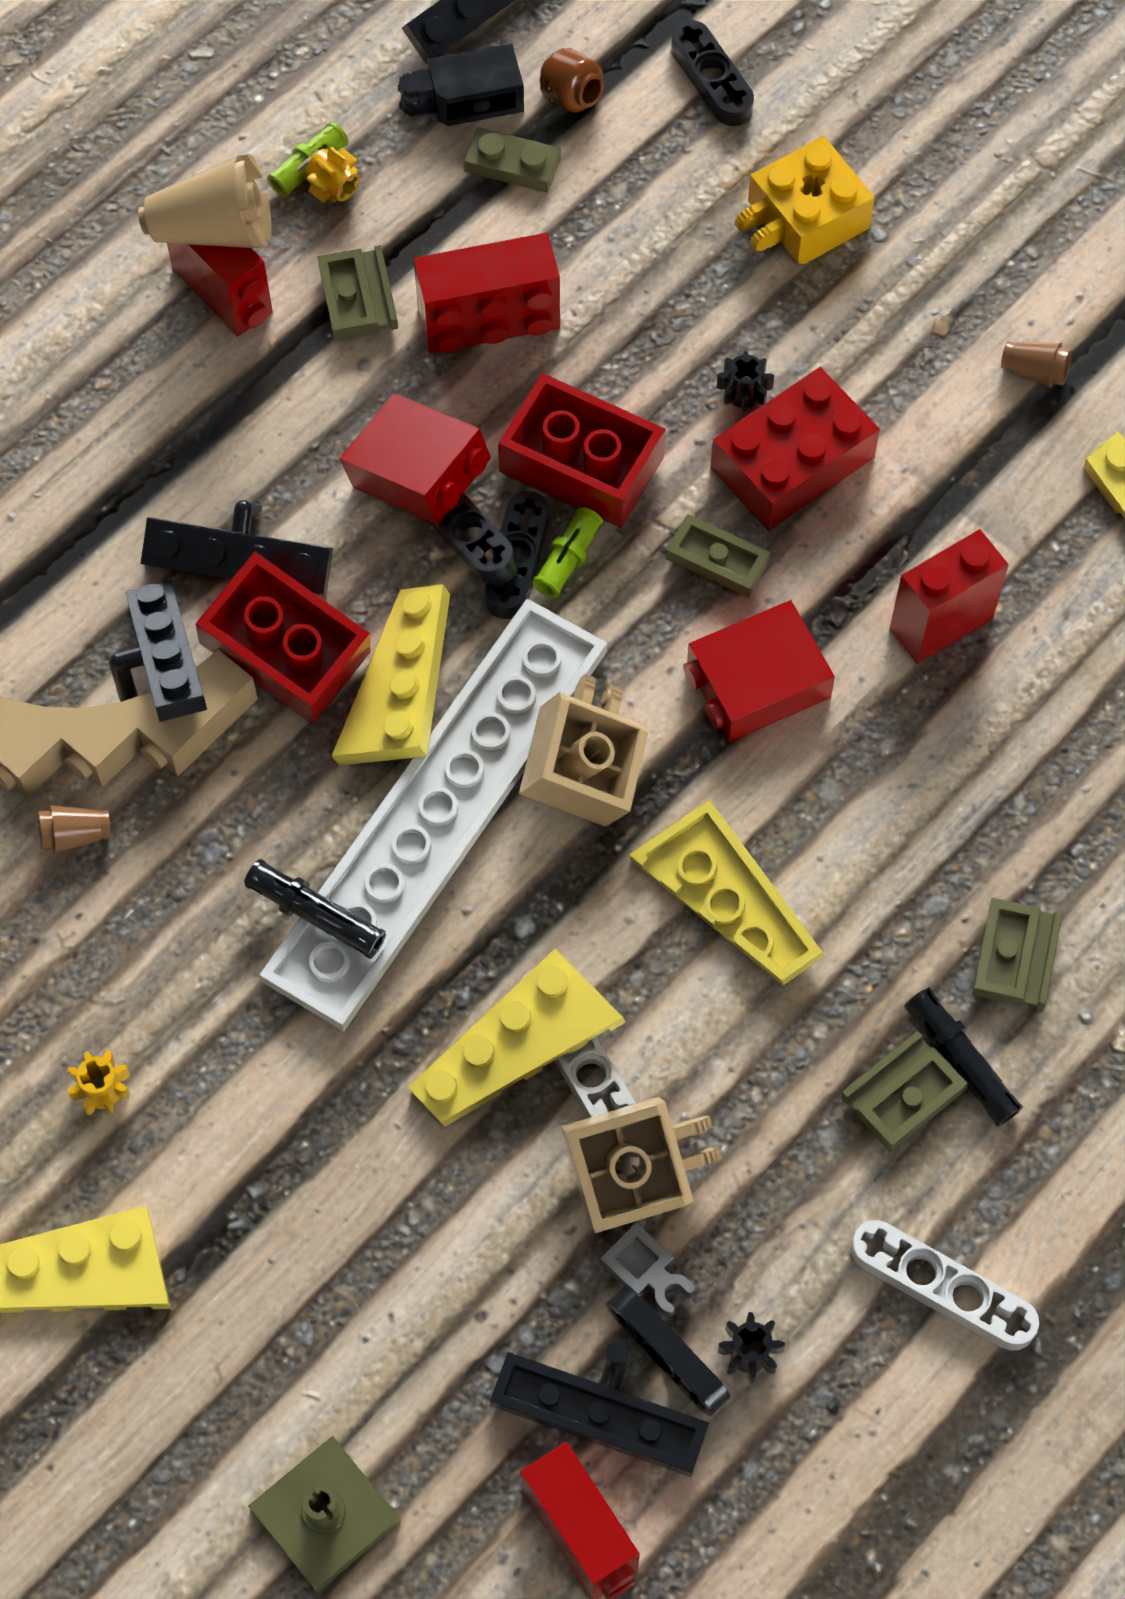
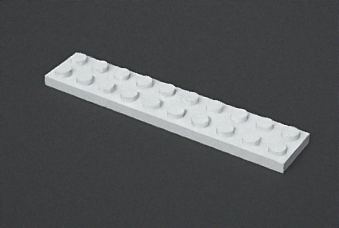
M526 599L430 734L427 757L412 759L318 892L358 917L386 931L385 940L378 953L372 959H368L354 948L328 935L304 919L299 918L259 974L261 982L344 1032L524 773L540 706L559 692L573 697L580 677L585 674L591 676L607 653L608 643L535 602Z

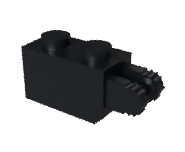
M512 43L500 46H487L479 50L458 54H445L440 57L427 59L428 69L412 71V73L407 72V74L399 77L398 92L401 93L399 108L402 109L405 115L415 116L416 114L424 115L436 112L439 122L447 126H453L524 112V84Z

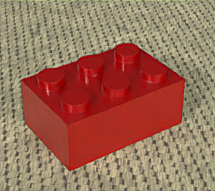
M548 232L413 258L417 306L429 354L436 352L451 353L460 350L462 347L483 343L497 344L509 338L529 334L538 336L546 334L550 330L560 329V275Z
M820 366L715 437L712 442L710 468L758 521L770 531L875 458L880 428Z
M541 373L498 442L499 472L576 508H589L600 515L604 521L622 528L664 458L666 428Z
M256 552L250 556L195 623L198 640L202 646L212 653L219 649L253 677L255 684L311 724L315 723L371 653L370 633Z

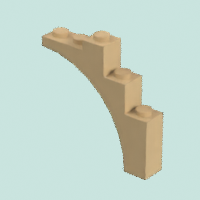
M218 649L196 667L207 710L159 722L152 692L118 703L84 708L43 707L0 696V785L8 791L15 787L28 798L66 762L68 767L81 779L86 780L90 776L101 787H104L140 751L154 767L161 770L165 766L178 777L258 699L253 677Z

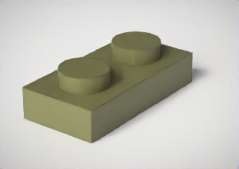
M477 127L464 160V171L548 193L561 159V148Z
M687 514L666 549L665 559L749 598L770 562L771 552Z

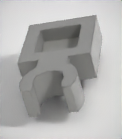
M637 1222L600 1258V1264L623 1286L631 1287L640 1296L649 1289L654 1294L656 1308L666 1317L671 1318L675 1314L676 1309L666 1300L665 1294L667 1291L678 1289L689 1299L694 1294V1287L686 1277L679 1274H669L666 1271L673 1264L674 1257Z

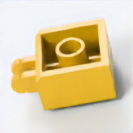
M823 135L750 175L748 193L750 206L738 214L734 225L743 233L766 223L765 227L757 230L749 241L754 250L762 252L768 247L770 248L781 242L798 264H806L870 229L875 197Z

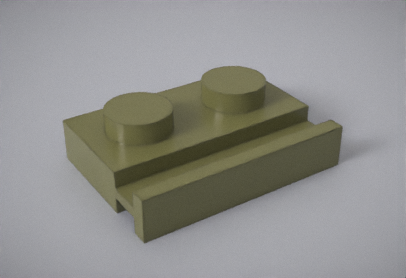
M381 245L374 246L375 250L367 252L356 249L317 256L334 340L378 333V329L391 327L392 330L398 329L396 310Z
M992 898L989 904L972 995L1019 1006L1022 1004L1036 1006V1010L1043 1011L1047 1003L1063 913L1055 912V914L1040 911L1041 908Z
M916 1031L842 1091L841 1095L842 1101L845 1104L848 1103L856 1111V1116L889 1152H892L966 1091L968 1084L934 1047L931 1048L922 1039L923 1036L919 1031Z

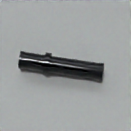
M258 859L251 866L245 877V887L278 904L280 912L287 916L297 915L328 935L364 954L368 959H372L378 953L385 940L386 931L384 929H379L346 908L309 888V882L303 878L297 877L293 879L268 865L262 859Z
M930 987L917 993L905 1004L904 1008L918 1022L931 1040L929 1046L931 1048L934 1047L940 1052L956 1072L968 1083L967 1088L981 1103L997 1127L1011 1120L1023 1109L1021 1103L1011 1094L986 1059L971 1043V1040L965 1034L967 1030L965 1025L960 1020L955 1021Z

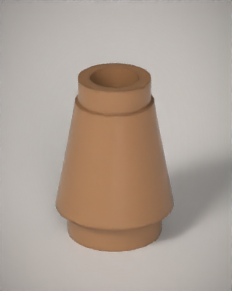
M1007 341L1002 354L1001 368L1008 369L1050 388L1053 384L1063 386L1069 373L1072 350L1062 348V343H1014Z
M50 805V810L38 811L42 850L54 849V854L98 842L102 839L111 838L108 810Z

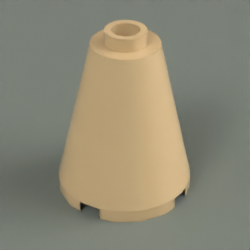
M251 154L238 155L146 196L144 206L138 209L139 224L142 232L145 235L150 234L152 240L156 243L242 248L266 247L268 244L265 240H270L271 214L267 192L260 193L258 185L254 180L262 178L255 158Z

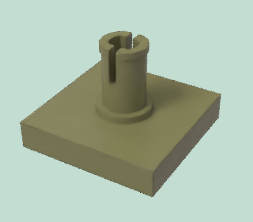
M333 1436L248 1505L252 1513L316 1593L401 1523L397 1514Z

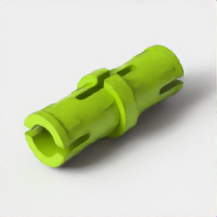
M330 122L306 144L299 143L292 150L293 155L267 176V181L271 188L280 197L286 198L292 190L308 177L305 172L308 162L299 170H297V167L315 153L316 150L327 149L329 151L333 147L338 151L340 148L345 147L349 143L346 133L339 125Z
M579 507L562 537H557L550 546L551 554L539 574L533 580V586L541 594L550 598H558L561 593L560 591L573 570L581 567L586 560L585 551L597 531L603 525V519L600 515L589 508Z

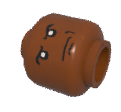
M561 48L552 53L541 67L539 81L543 96L569 112H582L595 105L603 93V71L599 63L572 48Z

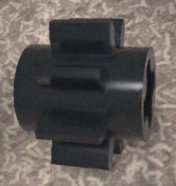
M744 351L743 355L737 356L733 360L728 357L725 358L724 372L717 374L716 384L717 389L725 390V405L732 403L734 406L742 408L743 412H746L748 408L753 407L757 403L760 405L766 403L767 391L772 390L774 384V375L765 373L767 359L759 360L757 357L749 355L747 351Z
M748 1312L746 1323L739 1327L731 1321L726 1323L725 1330L732 1338V1341L720 1342L718 1344V1353L722 1355L730 1354L731 1361L727 1369L729 1375L740 1370L747 1373L750 1383H754L756 1373L763 1368L771 1374L776 1372L777 1364L770 1357V1354L782 1353L785 1342L772 1340L771 1334L775 1326L773 1320L767 1322L764 1326L761 1323L755 1322L753 1312ZM755 1340L761 1343L759 1354L755 1351H751L747 1355L741 1352L743 1341L747 1344H751Z

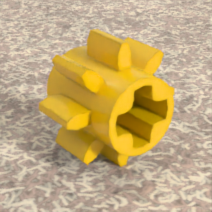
M333 147L329 151L327 149L319 150L311 157L306 166L305 172L308 176L306 180L312 184L308 191L323 203L328 199L333 203L337 200L343 202L349 199L360 183L359 170L354 167L358 159L344 148H340L338 151Z
M108 1050L103 1057H92L86 1051L84 1052L85 1060L79 1067H69L67 1070L71 1079L78 1083L71 1086L67 1092L72 1101H78L85 1097L83 1108L87 1115H91L95 1108L107 1109L110 1114H113V1105L120 1097L130 1098L128 1088L120 1083L130 1076V1072L126 1064L113 1068L115 1058L112 1051ZM103 1077L105 1086L96 1089L93 1080Z

